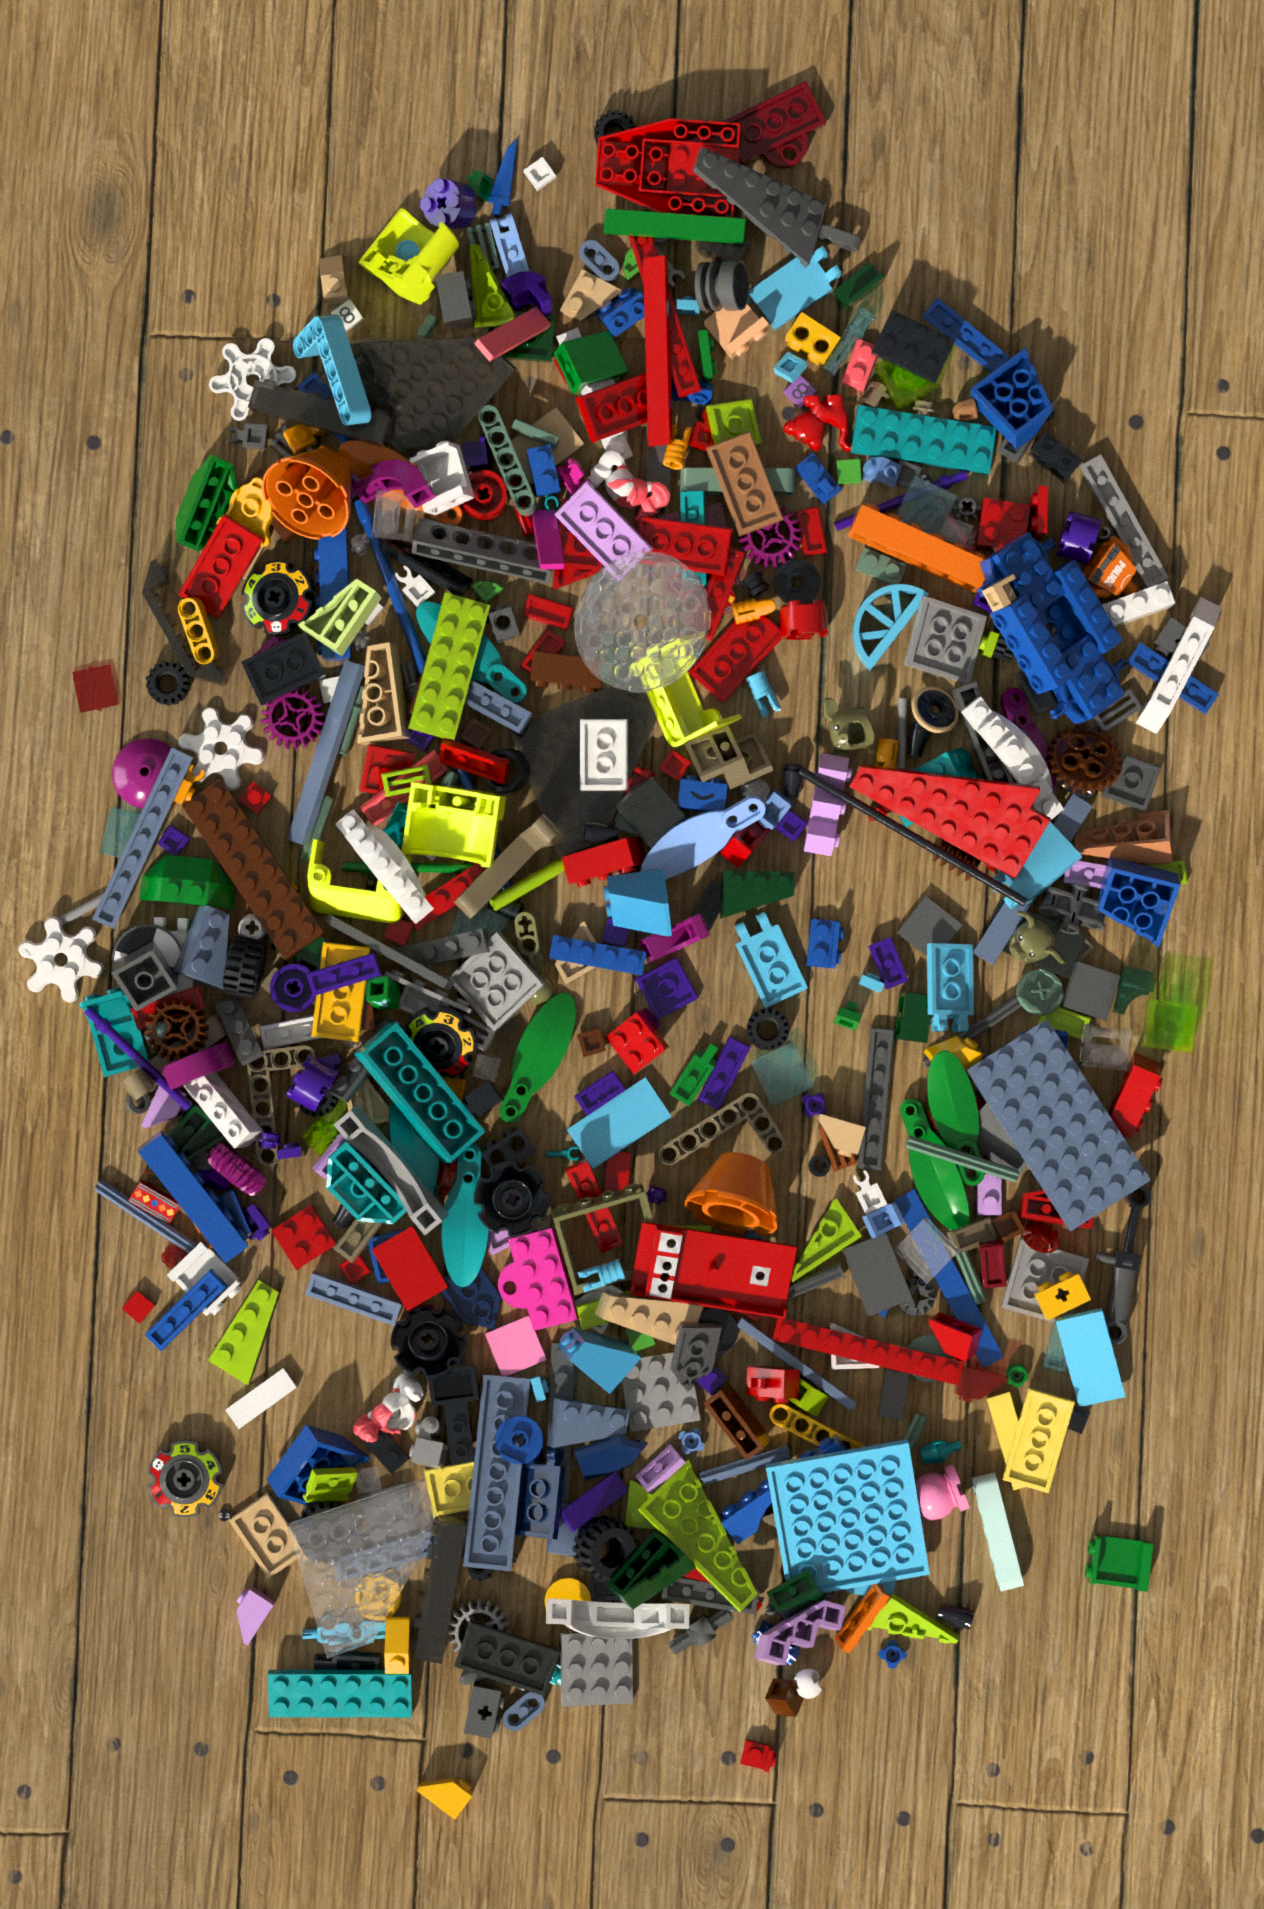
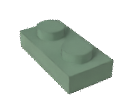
M864 547L855 570L889 585L900 584L907 565Z

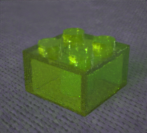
M887 361L880 362L875 368V373L881 383L887 387L886 391L898 411L939 388L941 383L939 377L936 383L933 384Z
M1153 999L1147 1000L1141 1047L1192 1053L1198 1005Z

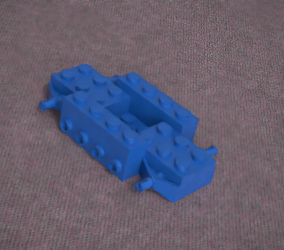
M1028 532L1014 538L980 562L986 584L978 588L977 592H981L979 595L984 597L982 590L1007 576L1015 575L1016 578L1010 581L1009 584L1016 595V599L1006 607L994 612L992 611L989 614L1036 693L1041 694L1050 690L1054 691L1058 706L1050 711L1051 717L1057 719L1065 713L1073 723H1082L1094 718L1125 695L1120 686L1119 672L1126 668L1128 664L1125 663L1124 659H1120L1116 664L1112 665L1102 656L1103 653L1108 652L1123 640L1076 560L1051 569L1047 552L1056 546V542L1052 543L1055 540L1049 538L1041 544ZM1046 624H1048L1052 629L1051 635L1046 628Z

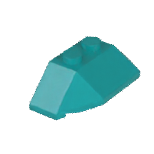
M347 1141L328 1156L326 1188L358 1221L394 1224L407 1212L401 1199L387 1179L359 1150Z

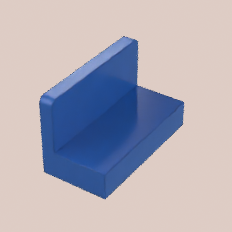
M236 1189L219 1195V1206L223 1210L227 1208L234 1217L232 1222L237 1229L241 1226L247 1235L253 1233L254 1230L246 1218L247 1214Z

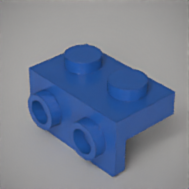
M634 287L627 288L620 292L619 297L613 302L608 301L601 305L600 310L595 314L599 321L606 325L611 335L616 337L645 317L644 296Z

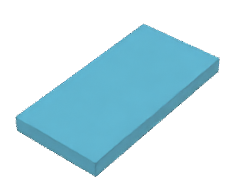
M645 1077L568 1128L567 1131L592 1169H595L672 1116Z
M1099 1308L1055 1318L1078 1406L1082 1407L1125 1397L1103 1309Z

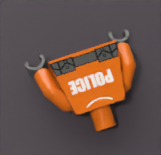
M1103 526L1101 530L1107 536L1097 535L1096 540L1102 544L1082 572L1097 598H1108L1110 595L1119 596L1122 591L1128 596L1135 593L1138 588L1131 581L1136 568L1133 565L1130 548L1116 536H1111L1110 529L1107 526Z

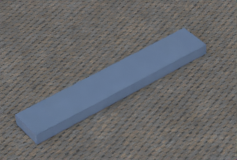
M743 1317L738 1320L737 1327L791 1367L799 1369V1373L849 1410L854 1409L857 1404L856 1401Z

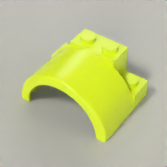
M400 208L358 263L370 275L382 279L398 296L421 305L430 297L431 291L435 288L431 282L459 248V242L444 223L440 222L439 229L433 233L405 209ZM404 240L415 242L420 251L417 256L408 261L396 256V248Z
M411 782L402 852L447 857L478 863L482 867H492L499 820H503L506 796L462 787ZM436 804L435 808L429 807V805Z

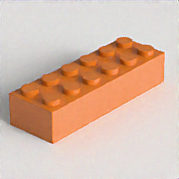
M867 503L865 506L862 504L857 510L846 535L847 537L972 593H976L977 589L982 586L985 577L981 570L980 562L987 558L986 555L979 552L974 554L967 552L964 545L953 542V545L944 541L945 537L932 532L929 535L923 532V527L914 523L907 525L901 522L902 518L895 514L889 513L887 516L880 513V508Z

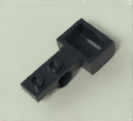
M475 1364L451 1367L452 1374L436 1381H428L431 1406H444L451 1464L471 1462L475 1459L472 1425L468 1408V1401L480 1399Z

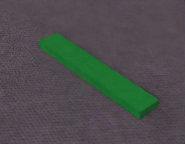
M606 209L603 232L604 234L744 244L746 219Z

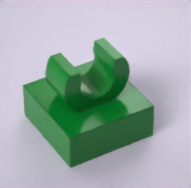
M473 170V174L466 177L470 181L469 186L473 189L476 199L488 202L493 179L482 171Z
M849 1000L846 1008L839 1007L833 1023L856 1031L862 1014L855 1012L858 1003Z

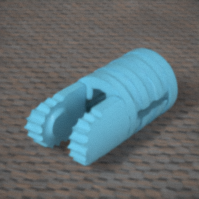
M765 671L746 678L763 718L769 715L768 708L763 699L766 696L776 712L781 710L779 701L774 690L771 688Z
M619 1259L578 1272L579 1278H585L597 1272L600 1281L583 1286L584 1293L606 1286L608 1283L625 1279Z

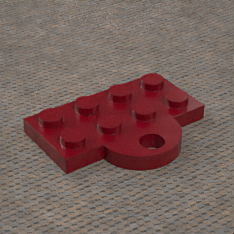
M806 81L722 121L742 124L740 162L742 165L764 156L771 165L778 168H791L799 164L807 152V134L825 126L827 123ZM786 149H792L796 152V157L793 160L784 158L783 152Z

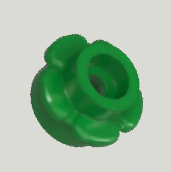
M1019 1363L1008 1366L1006 1369L1007 1375H1005L1007 1383L1013 1384L1014 1387L1022 1386L1029 1377L1025 1366Z

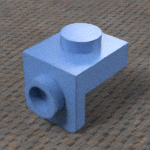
M868 457L863 466L861 479L867 482H881L887 486L895 487L901 465L885 457Z
M775 789L767 798L765 814L761 819L757 820L758 823L764 828L773 830L794 803Z
M895 1202L862 1216L871 1238H875L904 1224L902 1211Z

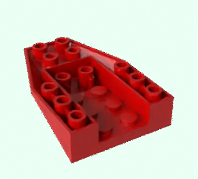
M670 118L598 137L595 186L660 213L735 218L736 205L730 204L723 193L718 189H713L692 170L698 150L701 147L740 163L742 124Z

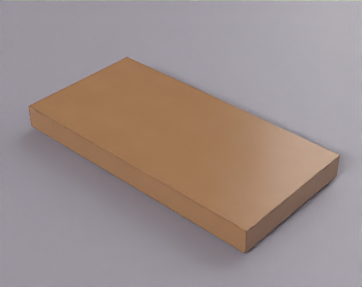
M750 431L706 448L739 537L784 519Z

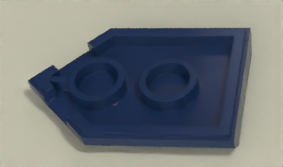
M481 1266L474 1281L466 1287L456 1285L450 1275L444 1277L449 1287L441 1292L460 1321L465 1324L495 1330L501 1295L483 1267Z
M616 1435L576 1448L574 1452L583 1477L587 1481L629 1467L648 1443L647 1441L639 1439L633 1441L629 1440L627 1436Z

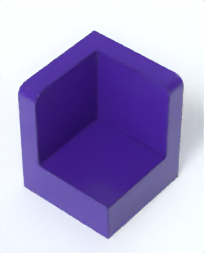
M484 436L480 437L478 441L464 442L462 444L467 471L489 468Z

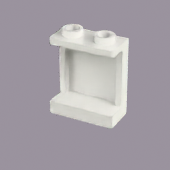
M442 441L437 443L435 448L419 451L416 454L417 456L410 459V463L417 466L418 470L429 482L436 496L422 505L424 512L437 515L475 498L460 445L450 441Z
M202 1241L167 1276L187 1293L210 1269H213L228 1285L203 1310L206 1316L210 1313L216 1315L225 1306L222 1302L228 1296L232 1299L241 1290L239 1285L243 1281Z

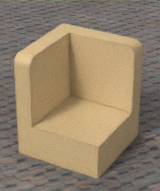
M1014 574L982 590L993 612L1006 607L1016 599V595L1009 584L1010 581L1016 578Z

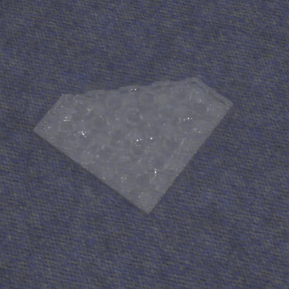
M424 1478L286 1524L327 1658L373 1643L433 1535L438 1523Z

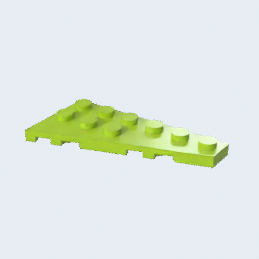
M688 1459L682 1467L639 1507L638 1511L670 1543L684 1552L696 1569L741 1612L758 1593L738 1559L737 1552L731 1545L726 1535L727 1533Z

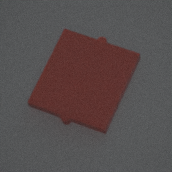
M111 665L96 668L90 666L86 670L72 672L80 713L93 710L102 711V708L119 705Z

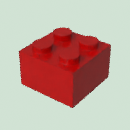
M989 498L983 499L975 541L976 549L995 552L1014 538L1027 533L1031 505Z

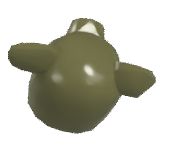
M823 699L824 717L830 721L829 731L833 743L830 746L831 755L846 757V750L860 749L873 745L874 731L865 707L839 710L837 703L833 699Z
M1018 911L1017 914L1025 917L1027 922L1021 924L1010 937L1009 949L1011 955L1017 961L1032 963L1042 960L1051 954L1061 964L1066 963L1061 953L1055 949L1056 941L1052 929L1045 922L1035 919L1028 911Z

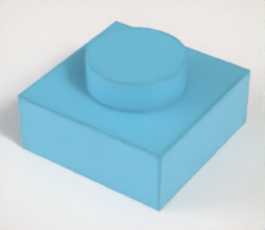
M683 296L681 299H677V314L699 315L700 308L695 297Z
M787 352L773 369L775 374L794 383L807 368L806 361Z
M869 972L867 976L861 975L858 982L859 985L881 993L884 983L880 982L881 977Z
M540 1375L531 1377L530 1380L536 1401L546 1400V1394L550 1393L546 1379L541 1380Z

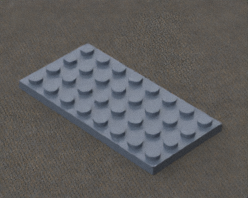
M1047 1019L966 1070L1069 1231L1074 1230L1151 1180Z

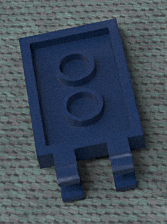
M542 1448L540 1454L530 1463L522 1464L515 1535L558 1539L565 1467H561L559 1464L563 1459L564 1450L548 1448L546 1465L539 1464L543 1455Z

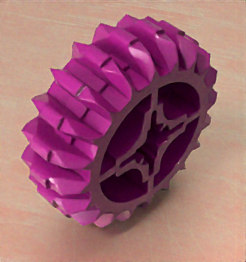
M784 506L780 509L784 518L782 521L753 531L762 539L759 550L751 540V532L739 539L740 544L747 543V545L742 547V552L751 551L747 558L750 560L754 555L757 557L755 560L756 565L762 559L765 560L764 567H768L769 561H772L773 567H777V559H780L781 563L784 564L787 562L785 555L790 559L794 557L790 550H799L798 545L794 544L802 541L801 537L795 536L802 531L801 528H794L799 521L798 519L790 521L793 513L789 512L785 516ZM781 522L785 524L789 531V540L784 539V536L778 531ZM775 526L774 536L777 538H771L767 545H765L767 535H764V533L769 534ZM772 545H778L780 547L782 545L785 547L783 550L777 553H766L768 548Z
M301 688L295 690V693L292 691L275 699L273 704L270 702L265 704L270 710H262L261 713L268 716V718L262 719L261 723L269 724V726L263 729L265 733L273 732L269 736V740L273 741L278 737L276 745L280 747L285 741V749L287 750L290 749L291 743H293L295 750H299V742H302L305 748L308 747L307 738L315 742L316 739L312 736L313 732L321 735V731L316 727L317 725L324 726V722L318 720V718L325 716L324 712H317V710L323 707L322 704H313L317 700L316 695L308 699L310 691L306 689L301 695ZM289 700L303 701L309 707L294 709ZM283 704L284 715L277 722H274L276 710ZM288 708L295 715L297 713L299 714V716L296 717V724L298 728L291 721L289 723L287 722V720L290 719V712ZM312 713L311 724L303 732L302 721ZM292 727L297 736L289 737L282 735L277 729Z
M218 1143L211 1149L210 1154L207 1156L208 1163L229 1182L252 1196L262 1190L267 1181L266 1176L250 1161L224 1143Z

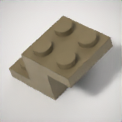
M727 724L684 743L702 782L723 774L729 788L733 789L774 771L756 732L735 740Z

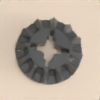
M922 1278L906 1280L910 1294H914L918 1286L919 1294L927 1298L920 1299L917 1307H915L914 1300L900 1304V1307L903 1311L913 1316L926 1314L933 1308L936 1299L934 1288L928 1281Z

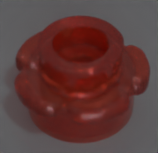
M170 1245L165 1248V1252L161 1255L162 1262L166 1264V1267L173 1269L184 1259V1251L180 1247Z

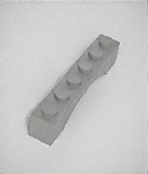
M359 1105L355 1106L333 1124L346 1141L366 1156L384 1175L401 1199L409 1217L424 1235L449 1215Z

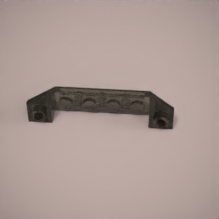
M154 559L150 563L142 595L184 670L192 679L221 687L227 685L224 681L227 675L221 665L216 667L212 661L198 670L196 669L199 664L193 654L188 655L184 647L188 646L183 635L181 633L176 634L173 628L176 625L170 613L165 614L162 606L165 605L163 599L158 592L156 594L153 593L169 584L167 576L170 575L164 563L159 565Z

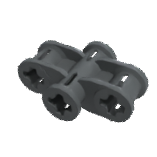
M1070 883V893L1054 887H1048L1043 891L1045 897L1043 905L1039 907V912L1046 916L1062 919L1063 922L1059 924L1060 931L1073 935L1079 934V925L1094 930L1105 929V914L1098 911V901L1085 898L1086 894L1090 891L1088 886L1080 883Z

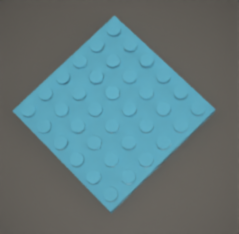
M908 1439L765 1464L785 1581L809 1569L819 1589L823 1593L930 1575Z

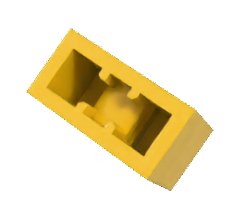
M1069 1271L1058 1276L1059 1281L1053 1284L1048 1281L1037 1286L1038 1291L1033 1294L1045 1319L1050 1320L1091 1300L1078 1273L1072 1274ZM1059 1288L1067 1292L1064 1294L1065 1299L1063 1300L1055 1297L1058 1294Z

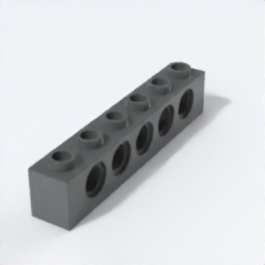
M418 519L411 554L550 584L553 569H540L535 543L521 539H512L499 534L485 533L477 529H467L454 524L440 523L432 519Z
M975 681L954 689L952 695L984 780L1014 783L1011 773L1001 759L961 713V710L977 697H982L977 682Z

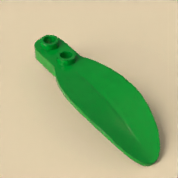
M568 993L557 994L548 1000L533 1017L521 1037L512 1064V1083L499 1109L500 1117L507 1123H515L520 1120L533 1093L543 1087L552 1077L568 1049L576 1019L575 1001ZM519 1086L525 1087L526 1093L519 1094L517 1088ZM509 1107L514 1108L516 1111L512 1116L507 1114Z
M940 1051L933 1057L927 1076L928 1103L935 1126L949 1148L961 1151L962 1147L968 1146L967 1154L980 1157L977 1147L979 1114L971 1082L960 1060L950 1051ZM957 1164L962 1180L967 1185H978L984 1179L983 1172L974 1170V1175L969 1177L967 1172L971 1168Z
M916 1098L905 1100L900 1106V1114L908 1135L947 1147L944 1141L933 1132V1127L922 1101ZM910 1106L915 1109L913 1115L908 1112ZM918 1128L923 1131L921 1137L916 1134ZM909 1149L912 1176L919 1195L930 1212L941 1224L951 1230L969 1224L970 1209L957 1164Z

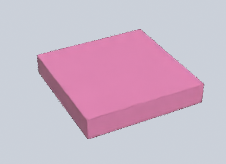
M529 1315L485 1333L502 1376H509L547 1360L536 1331H533Z

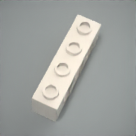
M216 1072L184 1085L186 1090L234 1148L248 1147L262 1133L263 1130Z

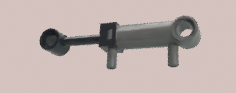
M1146 1186L1138 1188L1143 1193L1141 1202L1135 1203L1133 1201V1192L1124 1197L1131 1210L1123 1251L1114 1250V1254L1096 1252L1095 1255L1096 1261L1110 1263L1113 1266L1104 1313L1108 1330L1111 1326L1119 1328V1335L1116 1338H1110L1112 1344L1122 1343L1127 1336L1126 1328L1136 1271L1139 1270L1141 1259L1140 1254L1133 1253L1140 1209L1146 1207L1151 1200L1150 1190Z

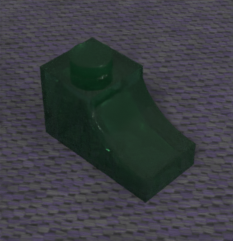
M1128 966L1122 967L1112 1013L1124 1015L1133 999L1140 995L1148 996L1149 992H1153L1156 979L1152 978L1153 972Z

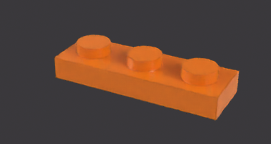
M873 1584L841 1630L834 1637L844 1652L848 1654L859 1643L867 1628L872 1625L880 1610L886 1606L890 1596L881 1584Z

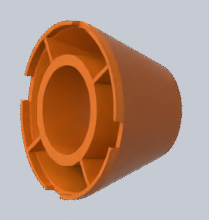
M738 1152L721 1154L687 1195L685 1200L686 1210L690 1208L694 1212L693 1217L711 1227L726 1232L745 1235L746 1231L757 1232V1236H762L775 1232L778 1227V1215L770 1167L759 1158Z

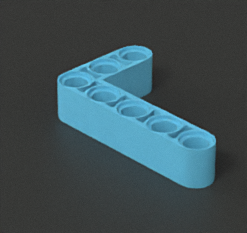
M337 314L314 317L295 337L293 342L295 355L298 358L321 356L334 400L344 425L368 423L371 419V409L341 317Z

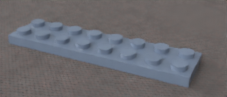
M483 1374L463 1567L512 1571L522 1464H513L505 1460L497 1449L495 1437L499 1426L507 1419L515 1416H528L530 1379ZM520 1433L519 1436L513 1437V1440L516 1441V1447H519L521 1444L525 1445L524 1434Z

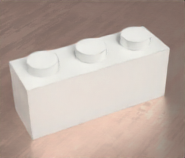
M1166 581L1108 602L1102 606L1116 628L1168 609L1175 604V601Z

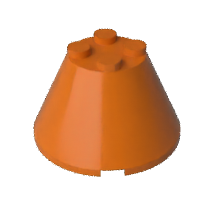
M319 446L318 449L280 459L274 462L264 474L262 481L264 500H268L273 508L271 513L292 532L310 539L320 540L322 537H334L345 528L350 518L351 462L346 457H342L326 446Z

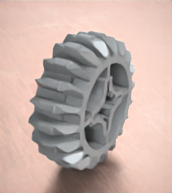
M478 1599L477 1606H474L473 1601L469 1600L468 1609L464 1604H461L459 1608L462 1614L455 1610L453 1616L457 1620L449 1619L448 1622L455 1628L447 1629L448 1634H454L453 1637L448 1639V1642L457 1643L452 1648L453 1652L459 1650L462 1644L460 1624L465 1618L468 1624L470 1620L491 1627L497 1624L498 1629L509 1633L512 1632L511 1629L504 1628L510 1625V1620H501L506 1616V1612L503 1611L497 1614L496 1612L500 1606L497 1604L492 1610L490 1608V1600L486 1602V1607L482 1606V1599ZM484 1613L492 1618L486 1621H479L472 1614Z

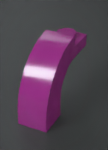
M387 460L370 466L372 474L352 484L355 493L364 504L390 490L396 489L403 490L405 496L415 508L436 497L431 485L422 473L411 463L402 460Z
M697 914L672 926V936L653 934L640 940L639 944L642 951L646 952L645 958L649 963L710 936L705 919L701 914Z
M225 1042L182 1058L161 1069L170 1090H173L207 1075L234 1067L236 1062L232 1049Z

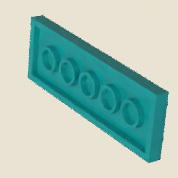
M858 405L850 453L885 457L892 460H903L911 463L989 475L996 428Z
M268 1670L269 1717L412 1718V1670H409V1674H385V1670Z

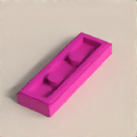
M535 510L532 514L540 569L564 568L558 521L554 515L556 510Z

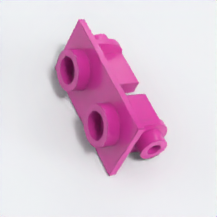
M574 458L568 460L566 465L556 468L561 481L566 485L572 496L586 481L590 482L589 479L583 482L580 480L586 474L579 462L575 461Z

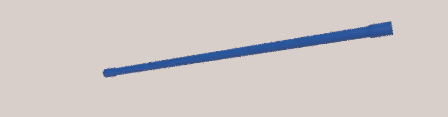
M361 499L357 500L353 505L365 530L421 676L426 657L387 555L380 551L382 542L374 524L368 502L364 504ZM455 768L462 787L476 790L470 773ZM497 843L495 847L494 859L500 854ZM510 878L500 890L503 891L512 886V879Z

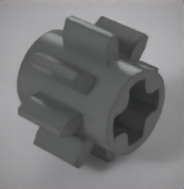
M966 493L964 499L957 496L955 500L959 505H954L951 510L957 511L955 520L962 518L965 524H967L969 518L976 520L978 517L974 512L981 511L982 507L976 506L978 498L971 499L968 493ZM969 504L971 509L964 513L962 511L963 505L967 506Z

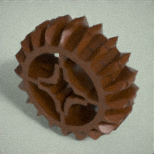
M173 998L172 1005L168 1006V1003L164 1001L163 1009L155 1006L157 1014L149 1013L148 1016L152 1021L145 1022V1026L149 1030H146L144 1034L146 1037H150L146 1042L148 1046L154 1045L151 1050L153 1053L159 1052V1058L163 1059L168 1054V1061L172 1062L174 1056H177V1060H180L184 1055L186 1057L190 1056L192 1051L194 1054L199 1052L197 1046L205 1048L206 1045L202 1040L209 1039V1035L205 1031L210 1028L208 1024H205L207 1021L206 1015H201V1008L195 1009V1003L191 1002L186 1007V1000L182 999L180 1005H177L176 999ZM183 1014L187 1015V1017L183 1016L180 1019H173L171 1015ZM164 1021L167 1030L163 1033L164 1037L159 1040L158 1030ZM195 1022L196 1032L192 1040H190L187 1031L191 1027L190 1024ZM172 1026L174 1028L178 1027V1029L180 1027L182 1035L180 1033L176 1034V1031L174 1034ZM177 1041L184 1044L180 1047L167 1046V1044L171 1045Z

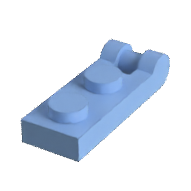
M512 213L506 214L501 219H489L506 277L508 278L518 272L529 271ZM508 226V232H500V228Z

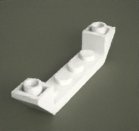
M1202 597L1199 598L1189 617L1191 620L1150 700L1142 708L1135 722L1136 724L1157 734L1171 713L1212 634L1222 607Z

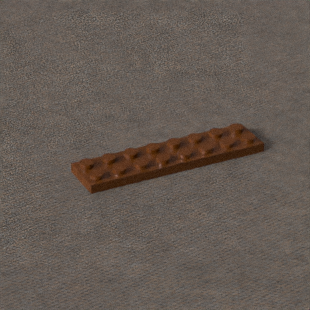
M222 779L217 780L182 805L285 960H288L325 934Z

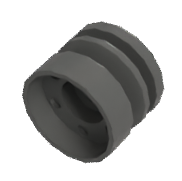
M741 260L724 261L722 265L718 261L699 263L695 274V296L701 311L710 312L713 310L718 312L722 308L726 311H741L745 309L749 298V276L744 262Z

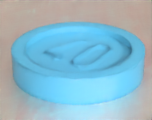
M411 240L400 242L396 248L397 258L405 261L412 259L420 253L418 245Z

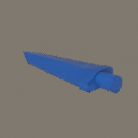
M518 138L506 149L488 199V203L494 204L492 209V215L500 217L503 206H510Z

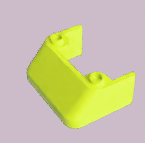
M705 631L679 638L640 660L638 663L640 679L664 736L673 747L684 745L686 742L727 724L730 725L742 718L738 714L723 719L718 710L710 708L704 711L686 668L695 661L692 643L707 636Z
M313 839L307 878L310 906L314 911L322 914L390 924L401 920L404 913L403 908L379 880L376 892L331 885V871L327 866L322 865L325 842ZM402 852L411 865L412 855Z

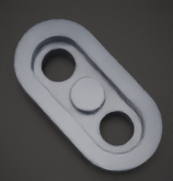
M594 240L585 241L581 245L579 250L580 259L596 276L606 282L617 278L619 275V264L606 249ZM592 250L596 254L594 257H588L587 252ZM605 267H610L612 269V272L606 274L603 271V269Z
M529 1691L526 1692L505 1710L503 1714L504 1726L511 1731L521 1730L543 1711L545 1706L544 1696ZM535 1698L538 1703L535 1706H531L529 1700ZM512 1714H518L519 1720L512 1721L510 1716Z

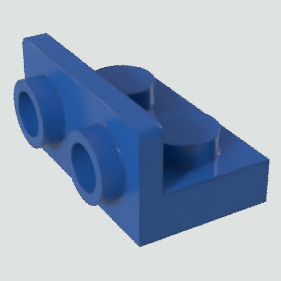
M811 919L806 966L835 969L836 964H840L842 950H837L838 940L843 941L844 927L840 926V921Z

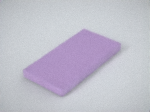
M586 481L554 514L619 582L654 549L589 481Z

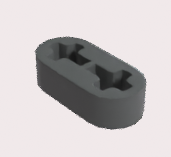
M821 225L817 237L822 242L851 252H858L862 243L860 237L826 225Z

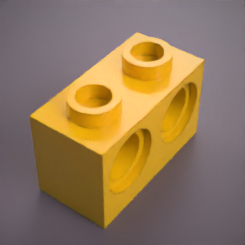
M801 312L786 334L785 341L788 342L787 345L796 352L801 350L807 354V359L812 363L825 365L840 343L841 337ZM798 330H805L808 333V337L799 339L795 333ZM823 342L827 345L828 349L825 352H819L816 350L815 345Z

